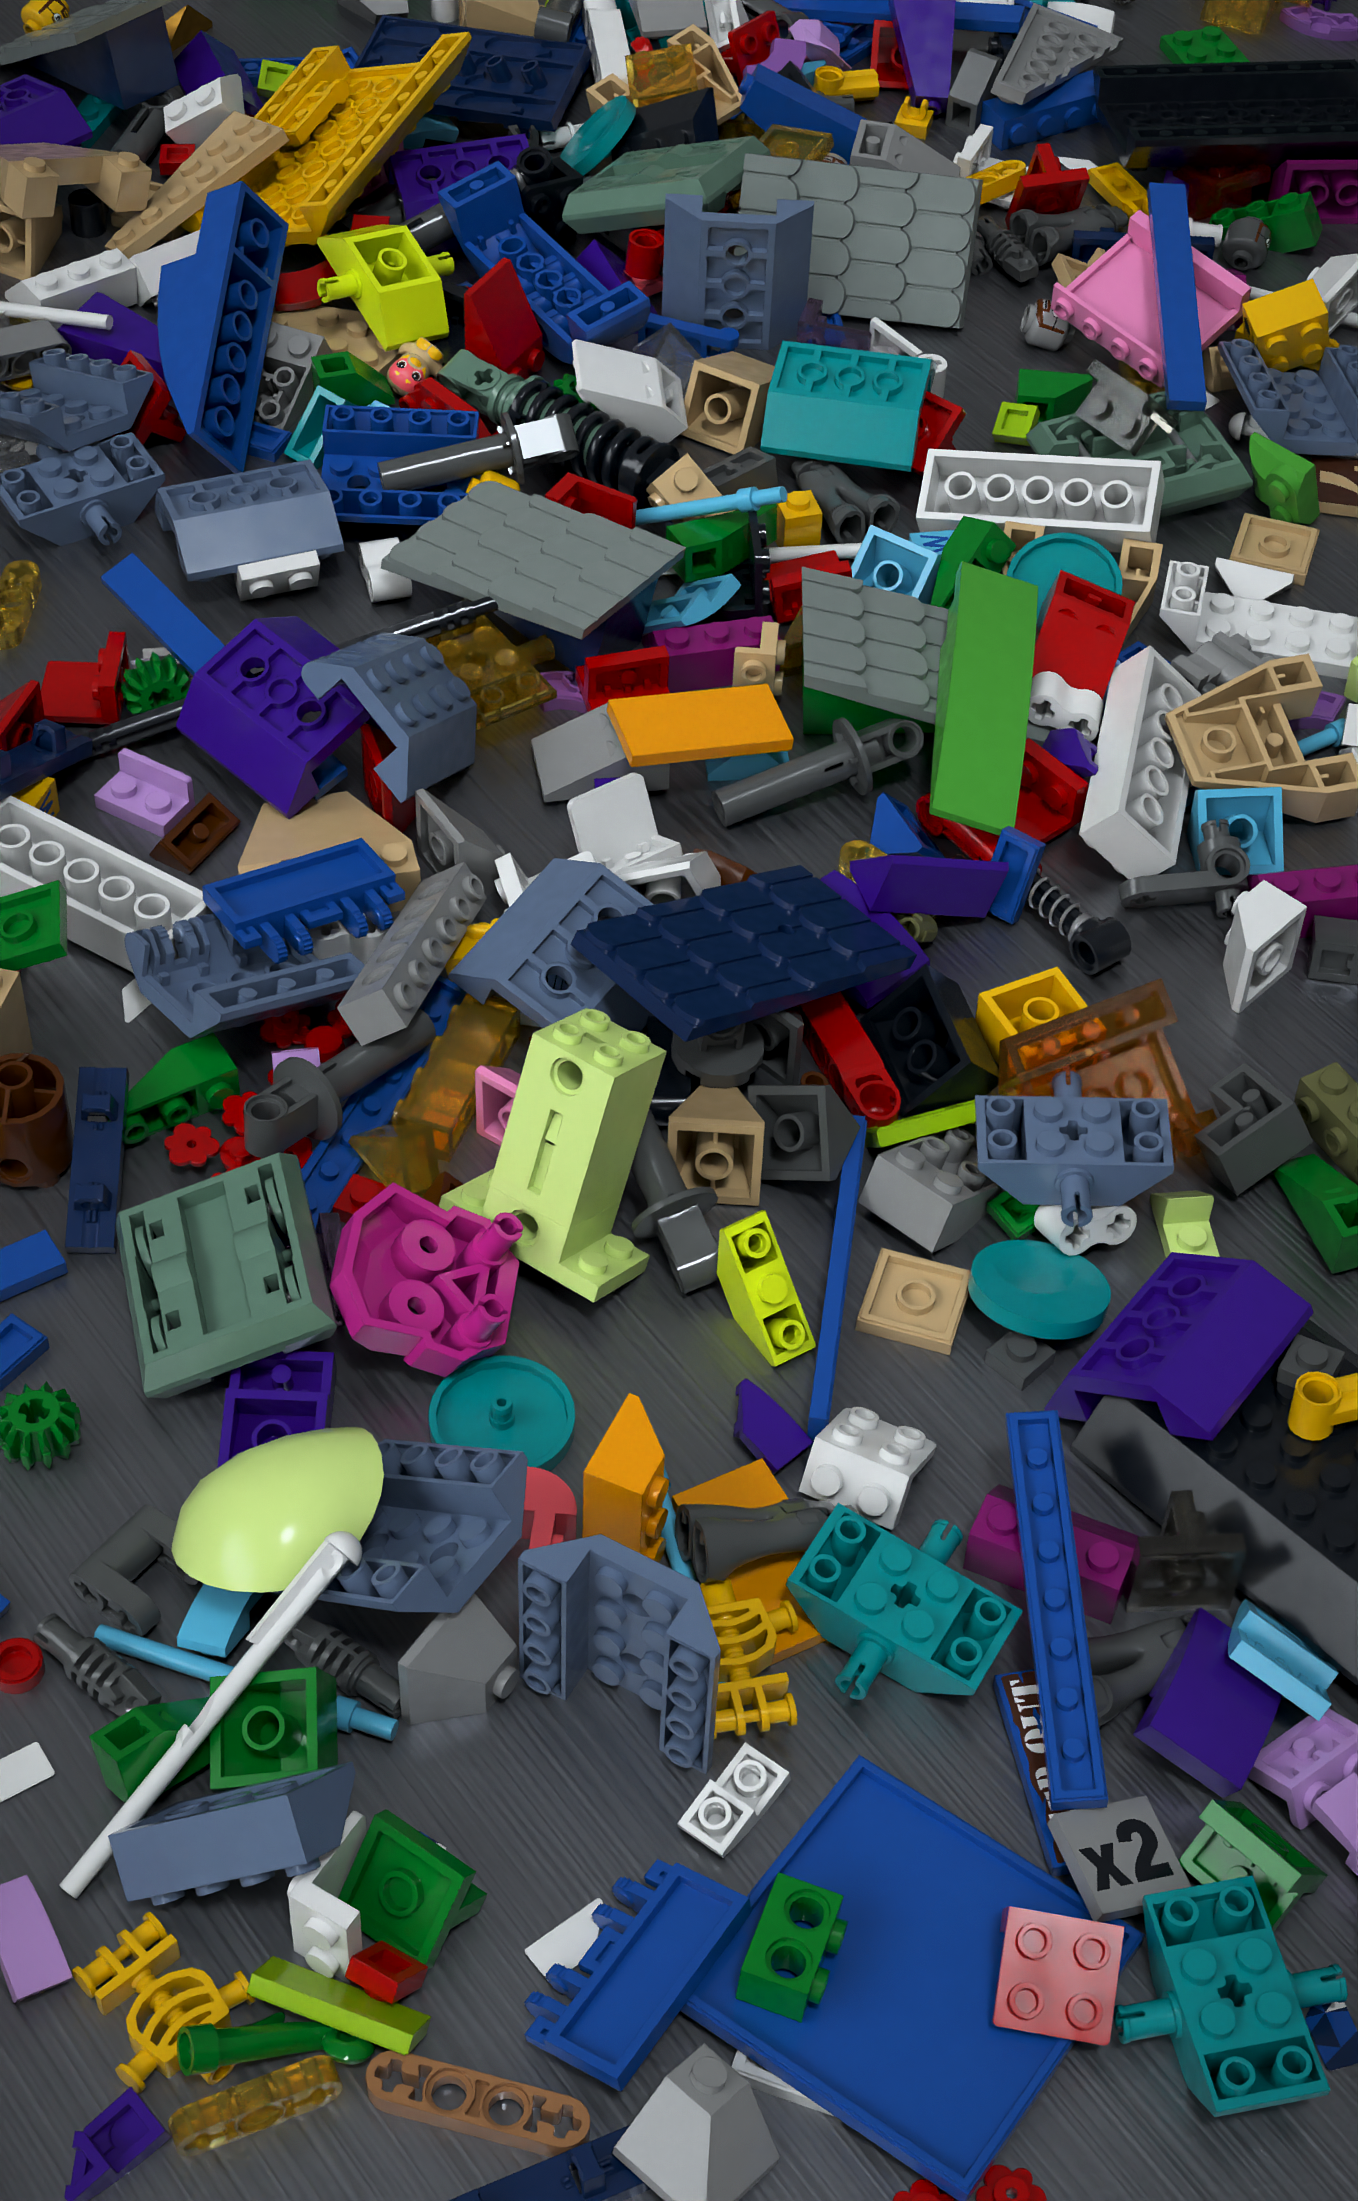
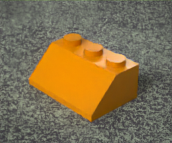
M629 1393L583 1471L582 1538L602 1534L659 1563L666 1547V1539L661 1537V1532L667 1519L668 1510L663 1508L662 1504L668 1491L669 1479L664 1477L665 1454L639 1396Z

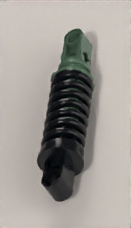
M460 349L435 375L437 382L480 413L487 415L491 422L501 426L500 413L508 412L514 426L541 420L554 414H570L580 454L570 460L554 464H559L569 472H575L577 476L634 496L637 499L636 510L652 507L648 501L650 495L646 488L680 459L679 452L673 445L665 442L660 443L649 435L642 436L641 432L634 427L626 428L625 424L619 419H610L607 413L595 411L594 407L586 402L579 403V400L571 394L564 395L561 389L556 386L551 387L550 383L544 381L543 377L532 375L525 380L517 374H508L498 369L495 365L477 358L468 350Z

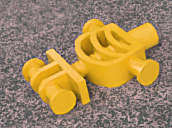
M729 1577L724 1581L717 1580L701 1583L700 1588L721 1649L718 1682H725L718 1684L716 1706L718 1711H716L714 1740L717 1738V1733L734 1731L736 1736L746 1735V1723L757 1722L760 1732L770 1731V1724L787 1721L789 1726H796L797 1711L792 1693H787L789 1686L787 1672L754 1677L772 1663L777 1641L776 1632L786 1628L789 1632L798 1630V1619L790 1601L785 1600L780 1602V1608L766 1612L759 1598L736 1601ZM752 1704L753 1710L744 1711L743 1705Z
M150 1911L142 1916L144 1922L133 1931L129 1932L123 1929L116 1935L120 1947L114 1952H111L106 1946L102 1945L95 1951L97 1956L95 1960L83 1969L76 1966L71 1970L74 1979L89 1998H96L97 2007L104 2017L137 1992L139 1994L126 2017L130 2045L136 2055L127 2065L120 2063L115 2068L119 2078L129 2088L132 2087L138 2093H142L146 2088L144 2080L154 2069L166 2078H171L181 2070L177 2057V2037L182 2026L212 2023L215 2028L232 2027L229 2010L244 2001L248 2005L256 2002L255 1997L247 1993L249 1982L240 1970L234 1973L235 1980L219 1989L216 1988L211 1977L205 1971L193 1967L170 1972L160 1978H156L157 1975L181 1958L176 1938L172 1934H167L161 1922ZM156 1941H159V1943L156 1944L153 1948H151L149 1951H146V1949L149 1948L152 1944H154ZM129 1957L133 1963L125 1968L121 1962ZM110 1977L112 1978L109 1982H107V1983H106L105 1985H103L101 1988H99L98 1990L96 1989L99 1985H101V1984H102L104 1981H106L108 1978H110ZM152 2012H154V2015L148 2021L146 2028L142 2034L140 2031L146 2019L151 2015ZM235 2064L220 2066L213 2073L200 2075L209 2085H214L222 2081L233 2070Z

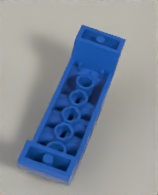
M499 161L437 192L454 235L479 278H482L502 258L505 257L511 260L542 332V346L554 357L562 362L573 364L572 342L575 339L609 347L641 330L646 325L650 315L651 305L649 298L630 280L610 291L524 213L517 178Z

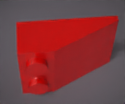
M504 257L464 293L465 350H468L477 358L495 365L498 369L508 374H517L526 380L535 372H538L544 363L545 353L542 351V332L511 260Z

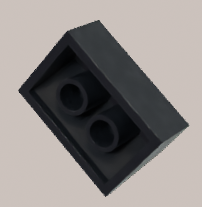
M707 87L636 108V114L631 125L611 150L612 162L626 152L719 140L713 88Z
M927 964L922 966L860 1018L867 1036L879 1053L885 1069L900 1092V1112L903 1118L974 1100L975 1095H987L1004 1081L959 984Z

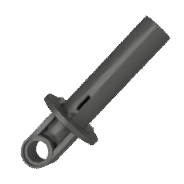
M508 412L500 413L501 427L498 425V434L377 462L382 489L414 491L482 475L488 470L499 471L503 469H508L509 475H513L514 480L522 486L525 484V468L567 461L580 454L570 414H554L541 420L514 426Z
M888 718L858 731H855L847 719H836L832 725L833 744L712 791L711 796L715 811L721 823L727 827L846 779L849 780L850 784L859 794H868L873 789L872 772L917 755L924 743L923 732L915 722L898 718ZM902 727L905 732V742L900 748L896 749L892 741L893 734L898 728Z
M418 1008L406 1028L363 1046L357 1041L318 1067L299 1057H289L280 1062L273 1073V1085L260 1094L250 1097L244 1104V1144L246 1150L253 1156L265 1158L278 1152L283 1153L288 1147L305 1136L316 1140H327L337 1134L343 1121L341 1102L431 1044L436 1037L435 1027L431 1018L422 1009Z
M649 1108L631 1166V1171L648 1208L634 1219L631 1229L637 1238L646 1239L659 1236L677 1284L683 1294H686L719 1280L717 1276L719 1243L711 1234L703 1216L715 1206L718 1196L711 1187L687 1189Z

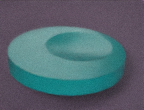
M624 95L615 97L607 102L579 128L565 146L560 158L581 175L587 174L604 158H608L612 154L611 150L626 133L635 117V105Z
M1073 533L1047 534L1030 541L1013 557L1006 575L1038 586L1037 620L1041 605L1060 570L1119 595L1122 594L1123 582L1121 571L1111 553L1098 542Z
M1007 1240L985 1247L975 1256L968 1279L970 1297L976 1306L990 1319L1021 1334L1045 1339H1071L1093 1332L1104 1322L1111 1299L1110 1285L1103 1273L1094 1264L1080 1255L1068 1256L1061 1252L1054 1244L1034 1240Z
M507 1355L476 1359L449 1374L435 1390L428 1412L431 1443L523 1451L528 1459L527 1466L541 1468L550 1472L564 1459L572 1445L575 1433L574 1401L565 1383L553 1371L540 1363L522 1357Z

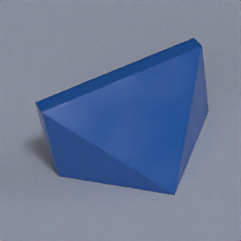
M884 792L877 798L868 855L878 857L905 855L945 858L907 805Z

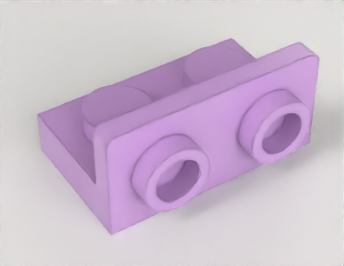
M123 748L118 753L120 771L94 795L96 808L162 838L195 807L191 777L127 748Z
M1330 1708L1320 1721L1309 1715L1260 1750L1248 1778L1287 1801L1291 1824L1302 1830L1317 1819L1310 1812L1313 1802L1351 1773L1354 1772L1358 1776V1725Z

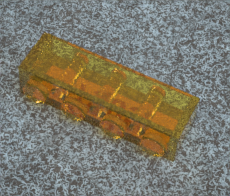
M468 993L460 1005L455 1004L453 1006L444 1034L442 1036L437 1035L431 1045L429 1060L424 1068L418 1067L411 1082V1091L405 1100L400 1099L395 1106L392 1125L397 1127L398 1147L450 1163L476 1116L475 1070L480 1065L503 1067L520 1036L519 1009L507 1000L491 996L482 1005Z

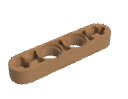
M392 2050L378 2054L371 2060L366 2069L365 2080L369 2101L375 2108L388 2114L551 2158L589 2142V2112L580 2100L568 2095L411 2053L402 2055ZM393 2071L402 2073L403 2084H397L393 2092L384 2091L382 2079H389ZM424 2077L426 2080L423 2083L422 2101H415V2088L419 2089V2079ZM455 2084L461 2087L466 2093V2099L463 2104L453 2110H443L437 2107L433 2102L432 2096L440 2086ZM512 2099L522 2107L523 2115L516 2123L508 2126L500 2125L490 2117L489 2111L492 2105L499 2100ZM534 2107L541 2109V2121L537 2120L536 2133L529 2131L532 2126ZM562 2117L573 2119L574 2130H569L565 2138L554 2136L553 2125H559Z

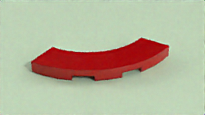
M354 214L350 230L379 224L390 225V216ZM326 259L305 270L280 273L275 297V311L304 310L322 305V297H319L317 292L318 280L337 276L328 260Z

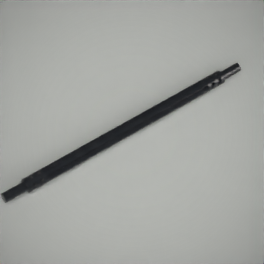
M490 596L472 602L469 599H465L335 646L342 649L384 632L420 637L427 640L476 623L477 617L497 611L498 604ZM263 671L257 672L254 675L258 677ZM185 698L80 734L93 739L92 755L83 760L177 728L176 723Z

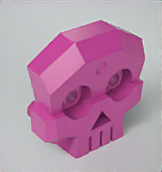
M394 1182L357 1210L341 1230L329 1287L351 1338L372 1351L403 1355V1361L411 1367L445 1378L470 1361L493 1356L506 1344L520 1263L509 1249L522 1236V1233H520L523 1231L521 1221L515 1215L506 1212L498 1214L494 1218L493 1223H491L490 1219L457 1206H453L449 1211H446ZM421 1246L425 1247L429 1253L423 1251ZM408 1306L414 1308L418 1314L411 1312Z

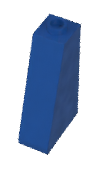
M759 63L752 75L749 73L745 74L738 89V93L742 94L740 109L793 158L812 160L824 153H834L843 157L847 164H850L851 152L860 120L868 119Z

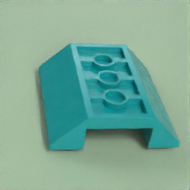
M782 340L767 394L760 451L911 472L918 446L920 415L926 391L931 392L937 363L932 359Z

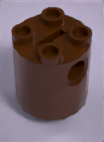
M10 1053L0 1056V1183L14 1187H52L59 1182L60 1174L70 1164L73 1151L74 1135L64 1078L58 1067L45 1057L30 1053Z

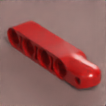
M837 992L797 1005L804 1022L802 1041L821 1073L827 1078L828 1084L832 1086L842 1102L846 1103L852 1115L866 1116L867 1128L888 1126L898 1120L901 1105L900 1092L885 1069L879 1053L842 993Z

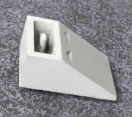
M578 339L572 342L573 366L577 382L576 391L584 402L594 404L598 409L607 413L610 419H619L625 424L626 428L634 427L641 432L642 436L649 435L660 443H669L688 428L681 379L659 360Z

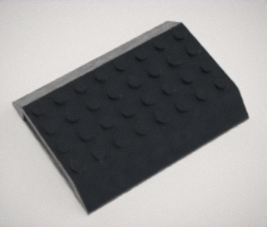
M1355 59L1094 66L1093 77L1097 119L1122 165L1128 170L1142 172L1146 171L1148 167H1161L1164 170L1176 171L1180 170L1181 166H1195L1198 169L1210 170L1215 168L1216 165H1229L1232 168L1244 169L1251 164H1262L1265 167L1278 168L1286 160H1358V62Z
M1310 1319L1297 1333L1345 1352L1343 1366L1337 1377L1358 1373V1355ZM1295 1337L1213 1441L1169 1434L1157 1402L1104 1395L1071 1444L1070 1451L1358 1686V1420L1334 1425L1333 1432L1327 1438L1316 1441L1302 1439L1290 1430L1287 1419L1295 1388L1277 1382L1276 1379L1278 1368Z

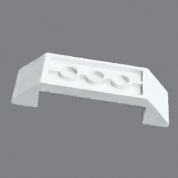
M1170 560L1159 616L1192 653H1195L1205 642L1212 641L1213 636L1220 631L1229 637L1239 633L1249 640L1252 647L1250 652L1259 658L1271 655L1275 659L1309 653L1318 675L1347 679L1350 663L1358 655V617L1349 616L1344 613L1312 610L1302 606L1294 607L1270 603L1266 600L1235 597L1225 593L1205 592L1209 566Z

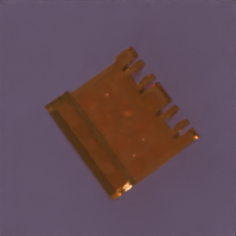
M1162 978L1000 1040L999 1095L1054 1097L1051 1083L1052 1078L1057 1073L1066 1071V1084L1070 1085V1071H1074L1082 1079V1097L1167 1099L1174 1163H1176L1177 1154L1173 1145L1180 1152H1183V1155H1186V1157L1190 1158L1197 1155L1201 1149L1194 1135L1217 1120L1213 1108L1195 1113L1163 1032V1027L1178 1022Z

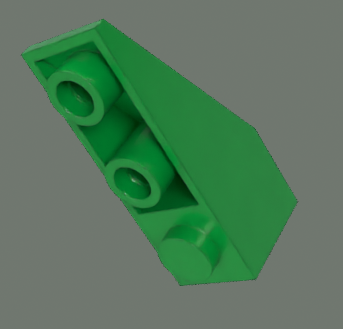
M1311 191L1301 194L1292 192L1282 196L1280 199L1267 202L1258 200L1246 207L1237 209L1224 208L1212 214L1209 224H1222L1223 234L1221 240L1224 241L1230 224L1236 219L1248 216L1259 218L1271 231L1272 241L1269 250L1279 253L1316 246L1323 229Z
M777 504L764 505L756 511L758 523H765L767 546L777 540ZM737 510L666 526V539L686 547L684 557L672 566L685 583L722 575L748 558V512L741 513Z
M963 516L942 550L930 605L946 609L950 608L954 600L956 572L962 561L1000 573L1017 545L994 522Z
M214 1032L170 1049L128 1092L124 1146L137 1143L146 1137L185 1123L213 1110L223 1108L224 1099L230 1095L241 1096L238 1068ZM105 1116L106 1122H111L108 1116Z
M1315 1154L1289 1159L1272 1171L1332 1274L1357 1268L1358 1185Z
M210 1697L137 1706L91 1734L89 1739L106 1786L125 1803L174 1743L180 1728L184 1724L188 1727L192 1724ZM210 1734L162 1793L210 1763Z

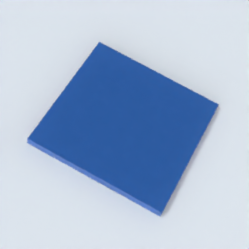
M859 1755L747 1895L752 1907L751 1914L680 2011L958 2201H968L1076 2042L1069 2039L997 2027L993 2024L992 2018L1004 1932H1000L1003 1908L1012 1906L1093 1920L1080 1893ZM778 1872L844 1895L839 1918L848 1921L845 1936L838 1955L829 1952L826 1954L822 1968L828 1969L831 1972L820 2005L809 2001L802 2023L735 1998L742 1965ZM1115 1919L1102 1923L1125 1927L1119 1979L1141 1947L1145 1934L1123 1920ZM804 1920L794 1921L801 1928L810 1929L815 1927L810 1922ZM787 1969L775 1970L778 1975L784 1978L797 1977L794 1972Z

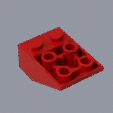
M1060 570L1041 605L1037 620L1032 678L1040 672H1054L1060 675L1071 687L1094 691L1103 700L1130 626L1135 601Z

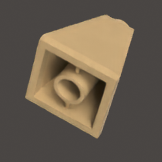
M0 196L1 274L19 280H25L38 275L62 233V205L55 203L53 217L21 219L3 203Z
M700 1085L669 1116L667 1146L687 1189L696 1187L713 1188L718 1196L716 1204L759 1206L765 1122L738 1087L724 1089Z

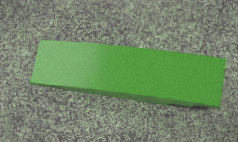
M964 561L961 562L956 572L954 600L948 610L947 635L940 648L929 814L1000 836L1003 828L1007 826L1015 827L1031 697L1038 586Z

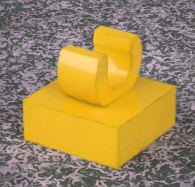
M906 96L894 124L912 136L926 140L933 123L934 111L928 110L929 102L926 99H923L920 108L911 107V98Z

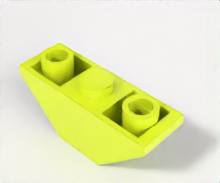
M761 1210L720 1229L717 1276L733 1318L769 1364L776 1367L817 1347L766 1211Z

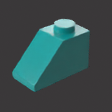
M317 385L284 451V454L298 462L311 459L316 469L323 465L322 428L326 405L357 406Z

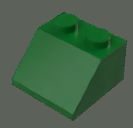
M318 1667L259 1672L210 1732V1789L213 1791H227L338 1765L336 1677ZM228 1675L210 1677V1697Z

